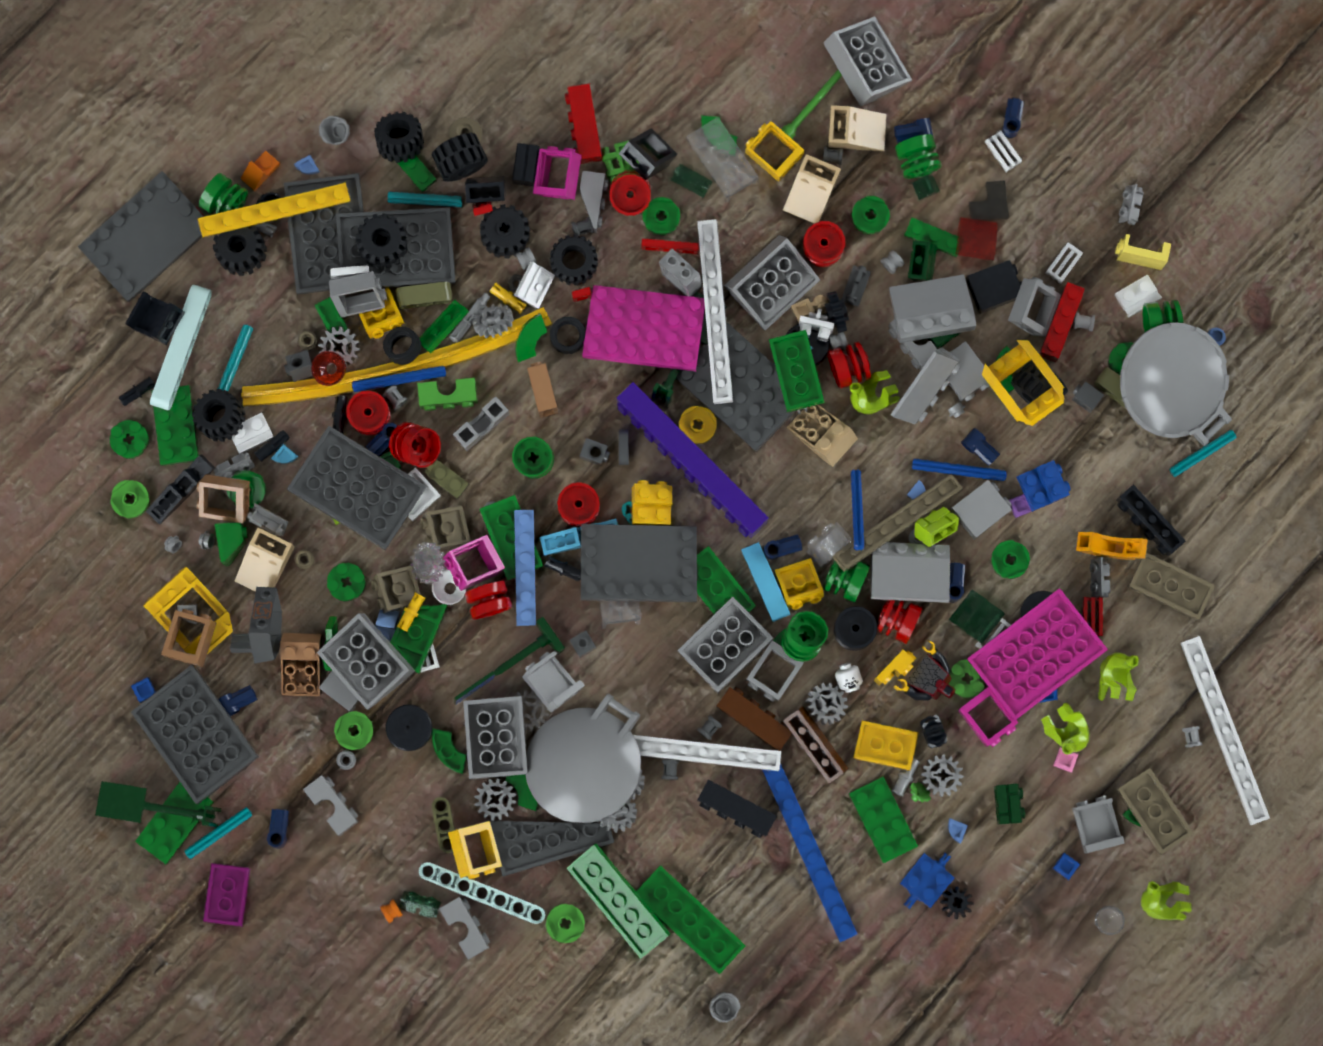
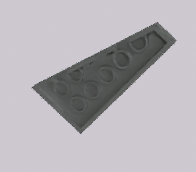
M490 821L502 864L500 867L502 877L586 852L595 843L599 847L615 843L611 830L607 831L606 825L600 827L601 823Z

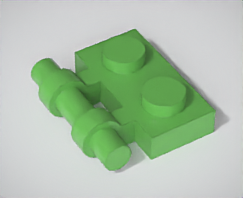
M628 141L614 144L615 152L610 153L609 147L601 149L603 154L602 161L606 165V175L610 179V183L619 173L626 170H635L619 155ZM618 159L620 168L614 169L612 160Z

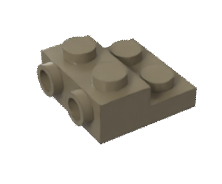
M462 506L429 511L422 515L423 518L420 519V525L423 530H426L425 545L427 548H430L431 552L471 542Z
M412 565L378 573L371 581L372 590L374 592L377 591L379 597L377 599V607L379 610H383V614L408 607L414 593L421 595Z

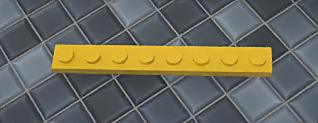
M346 183L201 217L197 221L202 238L348 203L350 202Z

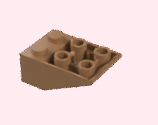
M283 633L280 641L282 695L320 696L322 658L317 652L322 648V634Z

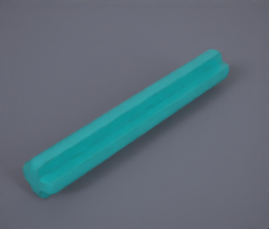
M389 192L387 199L389 203L462 207L461 196Z
M244 324L218 386V389L222 391H229L252 334L253 328Z
M1229 430L1169 469L1173 477L1180 475L1237 438L1235 432Z
M245 807L184 851L186 856L192 859L252 816V812L249 808Z

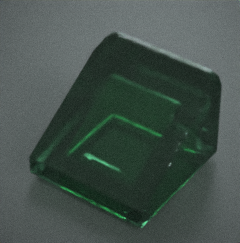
M926 175L912 183L919 200L940 192L933 175Z

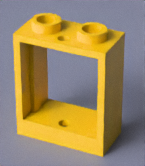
M770 121L768 124L764 123L759 128V134L755 138L751 137L747 141L745 153L780 182L802 158L805 150ZM770 132L793 151L777 170L754 152L755 148Z
M490 821L448 832L460 878L468 876L470 880L480 877V872H484V875L496 872L495 868L502 866ZM479 832L488 865L473 869L464 836Z

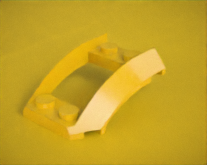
M1017 340L1019 345L989 367L985 363L982 376L1017 422L1021 421L1033 426L1064 403V386L1028 340ZM1032 360L1052 387L1020 410L1000 382Z
M186 566L179 570L151 598L149 597L143 606L169 632L172 621L164 612L193 587L219 616L214 621L217 624L207 654H209L233 632L230 613ZM179 629L176 642L186 653L195 655L202 632L190 642Z

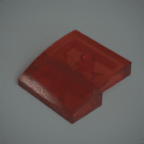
M960 217L956 255L994 261L997 223Z

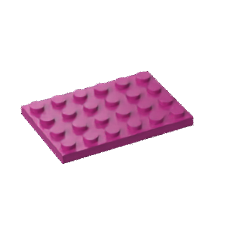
M593 285L582 357L696 372L705 313L704 298Z
M1059 588L967 658V660L1016 721L1108 651V649Z

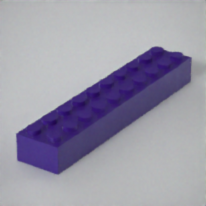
M634 382L617 397V409L624 416L628 415L633 426L637 429L641 428L645 433L646 439L651 443L654 441L658 446L659 452L664 456L668 455L672 460V465L678 470L681 468L685 473V478L690 483L695 482L698 485V491L705 497L708 495L712 500V505L717 510L722 509L725 512V518L731 524L735 522L739 526L738 531L744 537L749 536L752 538L768 523L769 518Z

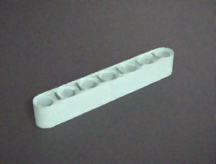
M197 285L191 286L183 307L185 313L175 329L151 395L150 405L168 411L171 409L209 305L212 290Z
M423 863L419 868V875L424 880L534 924L541 923L545 919L546 914L543 908L473 879L469 880L468 877L460 878L458 873L433 863ZM426 866L433 868V874L430 877H426L423 874V869ZM444 873L451 875L452 879L448 884H444L441 881V876ZM462 880L469 882L470 886L467 891H461L459 888ZM481 887H484L488 892L484 899L479 898L477 895V891ZM498 895H503L506 899L503 906H498L495 903V898ZM516 902H521L524 905V910L521 913H516L513 910V905ZM535 909L540 910L542 913V917L538 921L533 920L531 917V913Z

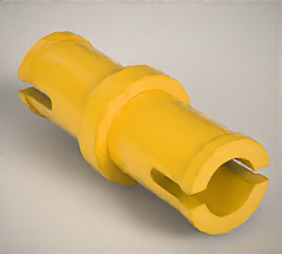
M497 282L489 291V293L503 301L502 304L510 306L519 314L527 306L526 303L515 297L512 291L508 292Z
M414 593L408 607L404 608L405 612L396 627L408 632L414 618L418 617V611L426 598Z

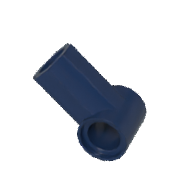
M1011 98L1007 101L1002 133L1009 139L1016 137L1021 127L1024 101L1018 98ZM1007 125L1015 126L1016 130H1009Z
M922 118L910 124L894 126L897 143L919 135H933L930 118Z
M387 423L382 431L365 447L380 457L389 448V429L396 428L397 425Z
M975 428L961 441V444L969 452L975 453L988 467L1000 455L986 441L985 436Z
M797 534L780 540L769 541L765 545L763 552L768 560H775L803 549ZM769 546L776 547L777 554L771 555L767 548Z
M950 563V589H957L959 596L953 597L950 594L949 602H958L964 594V564Z
M249 685L233 694H226L218 700L228 714L232 716L239 712L241 708L248 706L258 699L252 686Z
M272 809L267 842L273 848L281 849L287 843L286 833L289 811ZM280 834L281 842L273 844V837Z

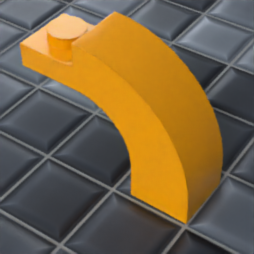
M1078 532L1076 551L1115 559H1145L1148 540L1144 538L1111 537L1095 532Z

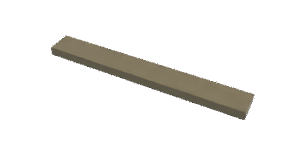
M950 474L864 533L863 550L856 551L854 549V541L836 552L832 558L845 572L915 524L918 519L925 517L963 490V487Z

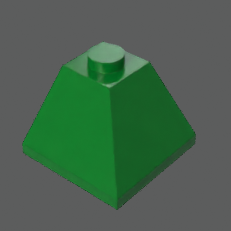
M241 523L215 524L220 562L225 566H230L246 545L245 539L248 538V531Z

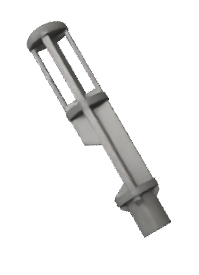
M484 293L481 298L476 300L469 313L449 335L453 342L457 343L473 324L472 321L475 320L474 315H479L478 311L483 310L487 306L490 295Z

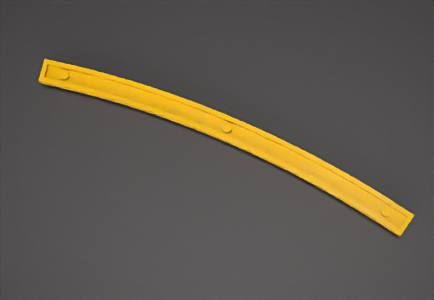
M544 307L514 320L512 326L507 327L508 331H503L501 336L495 334L494 338L491 335L485 338L484 335L481 337L477 335L436 349L431 354L429 352L420 354L414 361L408 364L399 365L391 362L362 370L296 382L244 386L241 393L243 406L287 403L354 392L352 388L353 381L438 366L446 368L516 342L523 325L539 313L542 315L546 328L551 326L552 323Z

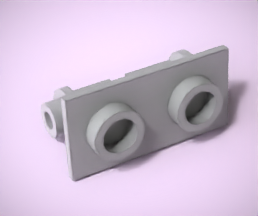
M1137 184L1127 186L1123 192L1124 199L1119 211V223L1128 221L1129 225H1135L1138 222L1140 209L1134 206H1141L1144 192L1142 191L1143 188L1137 187Z
M241 452L231 458L234 464L230 465L227 460L217 465L213 471L215 476L231 478L234 473L244 470L249 471L255 465L248 452Z
M256 503L252 512H249L247 515L250 523L252 522L259 527L264 525V529L275 536H283L289 522Z

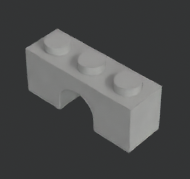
M894 319L889 323L888 327L890 329L888 332L893 339H898ZM931 340L924 345H917L913 341L903 342L899 345L903 353H908L912 358L911 363L915 369L922 370L933 352L937 350Z
M494 397L482 408V411L476 418L462 425L453 433V436L468 451L510 415L509 410L497 397Z
M321 775L303 790L314 805H318L324 800L333 802L335 812L326 821L335 833L341 836L358 823L356 819L358 814L352 807L349 809L346 806V798L341 792L337 793L334 790L335 784L330 777L325 778Z
M458 897L439 908L449 926L458 921L467 925L468 935L459 942V945L469 960L490 948L488 946L490 940L485 932L481 933L478 927L481 924L475 915L471 916L469 912L471 907L466 898L462 900L461 897Z

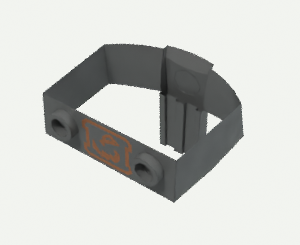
M256 587L249 634H232L231 653H252L254 664L275 660L277 654H279L282 626V610L277 588Z

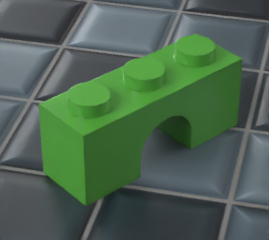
M475 378L455 379L456 389L451 395L439 393L436 381L417 383L420 408L424 409V411H434L436 407H443V409H454L456 405H462L464 408L473 407L474 404L478 403Z

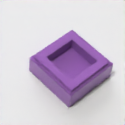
M1024 494L1009 500L1012 505L1010 508L1015 518L1032 512Z

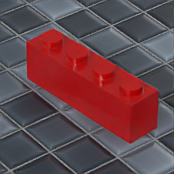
M590 83L567 87L568 93H565L566 105L570 104L571 111L568 112L569 123L573 122L574 129L571 130L572 141H576L577 147L574 148L575 153L582 155L580 164L602 161Z
M1069 282L1064 286L1039 352L1042 358L1055 363L1059 359L1085 288Z

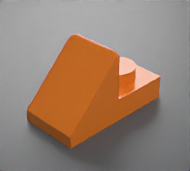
M265 150L254 163L252 161L249 162L240 179L255 192L279 167L280 163Z

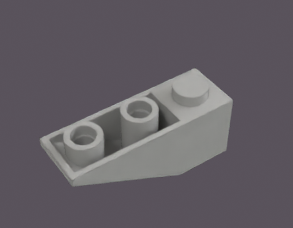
M582 171L580 194L591 220L594 233H597L598 228L602 227L603 217L600 216V211L605 208L606 198H603V191L608 189V180H605V174Z

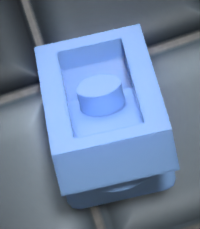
M380 610L375 626L390 642L398 624L400 611L383 614V610Z

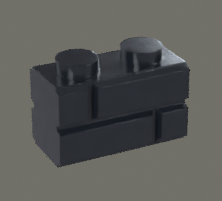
M517 143L512 176L513 184L534 187L540 146Z

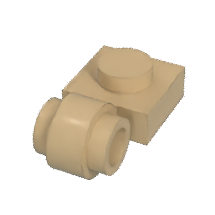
M818 295L811 303L807 298L791 305V308L799 323L800 316L809 317V313H815V311H818V308L822 309L821 314L826 313L824 304L829 302L825 296Z

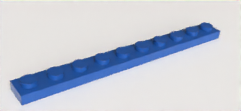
M781 763L779 771L762 770L839 942L858 935Z

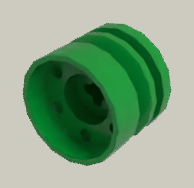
M933 135L915 136L895 146L898 160H907L900 166L902 170H905L903 172L905 179L924 177L942 167L941 161L937 160L939 159V154L930 153L936 149Z
M218 173L204 189L199 200V206L209 213L216 211L215 214L242 208L249 192L245 188H241L239 184L232 186L231 179L222 173Z
M1172 300L1170 304L1168 301H1164L1162 310L1158 302L1143 304L1142 320L1144 333L1158 325L1184 323L1178 300Z
M526 437L515 445L512 461L515 468L522 475L536 479L547 475L551 471L554 464V453L543 439ZM532 454L539 456L536 459V463L529 461V458H532Z
M834 561L826 577L825 591L829 592L833 584L836 586L833 594L836 595L843 588L845 589L843 598L855 603L870 565L858 562L854 568L851 567L844 572Z
M803 611L794 615L782 636L781 645L784 652L790 658L801 662L810 661L815 658L828 637L826 622L814 612Z

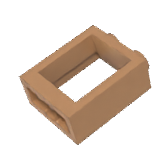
M536 362L531 364V367L527 369L540 418L559 414L546 363Z
M207 474L198 481L197 492H199V498L197 500V509H199V517L236 523L245 522L249 514L250 481ZM208 488L236 492V511L208 507Z
M182 609V612L175 610L161 655L173 660L203 667L217 623L211 620V616L200 614L199 617L193 615L194 612ZM182 618L205 624L195 656L173 650Z

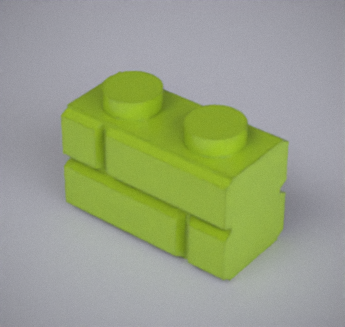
M945 507L937 511L933 510L929 516L916 521L914 535L918 540L923 541L926 546L931 547L958 531L959 518L955 514L950 513Z

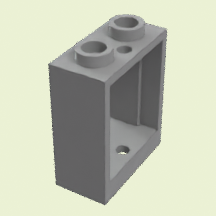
M673 249L659 261L662 275L685 296L692 297L702 287L700 273Z
M373 271L329 281L330 297L340 317L385 308L384 300H387L386 291L382 289L380 278H376ZM369 289L374 290V292L345 298L344 296Z
M1032 277V279L1024 278L1008 321L1033 336L1046 337L1061 294L1057 293L1054 287L1043 284V280L1037 277ZM1038 290L1045 296L1036 321H1033L1027 315Z
M771 641L746 681L749 682L748 686L753 690L758 691L760 689L765 693L764 697L772 702L774 700L779 701L804 662L790 658L784 652L783 647ZM771 651L795 667L778 694L753 678Z

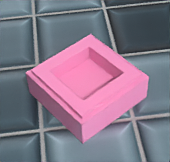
M1060 747L1053 766L1072 773L1079 754L1073 752L1066 755Z

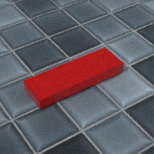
M492 202L472 203L474 216L493 211Z
M643 238L641 243L642 250L669 252L673 249L677 253L698 254L699 243Z

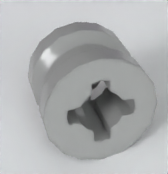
M529 247L525 248L524 252L515 254L523 270L528 268L530 262L537 264Z
M894 250L889 252V256L881 259L882 265L891 274H894L898 267L904 265V261Z
M844 332L836 335L830 334L828 338L832 350L839 347L845 350L846 345H848Z

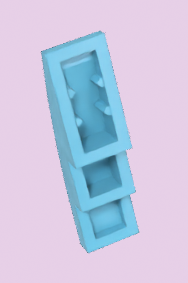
M617 519L593 524L618 525ZM581 527L541 536L540 541L544 556L581 548Z
M759 542L741 549L772 622L790 615Z

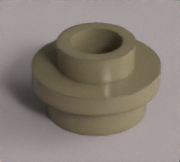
M305 331L300 334L298 343L302 349L311 350L317 345V337L313 332ZM306 338L311 339L310 344H305Z
M301 550L295 555V564L300 569H308L314 563L312 553L307 550ZM302 557H307L308 561L302 563L301 559Z

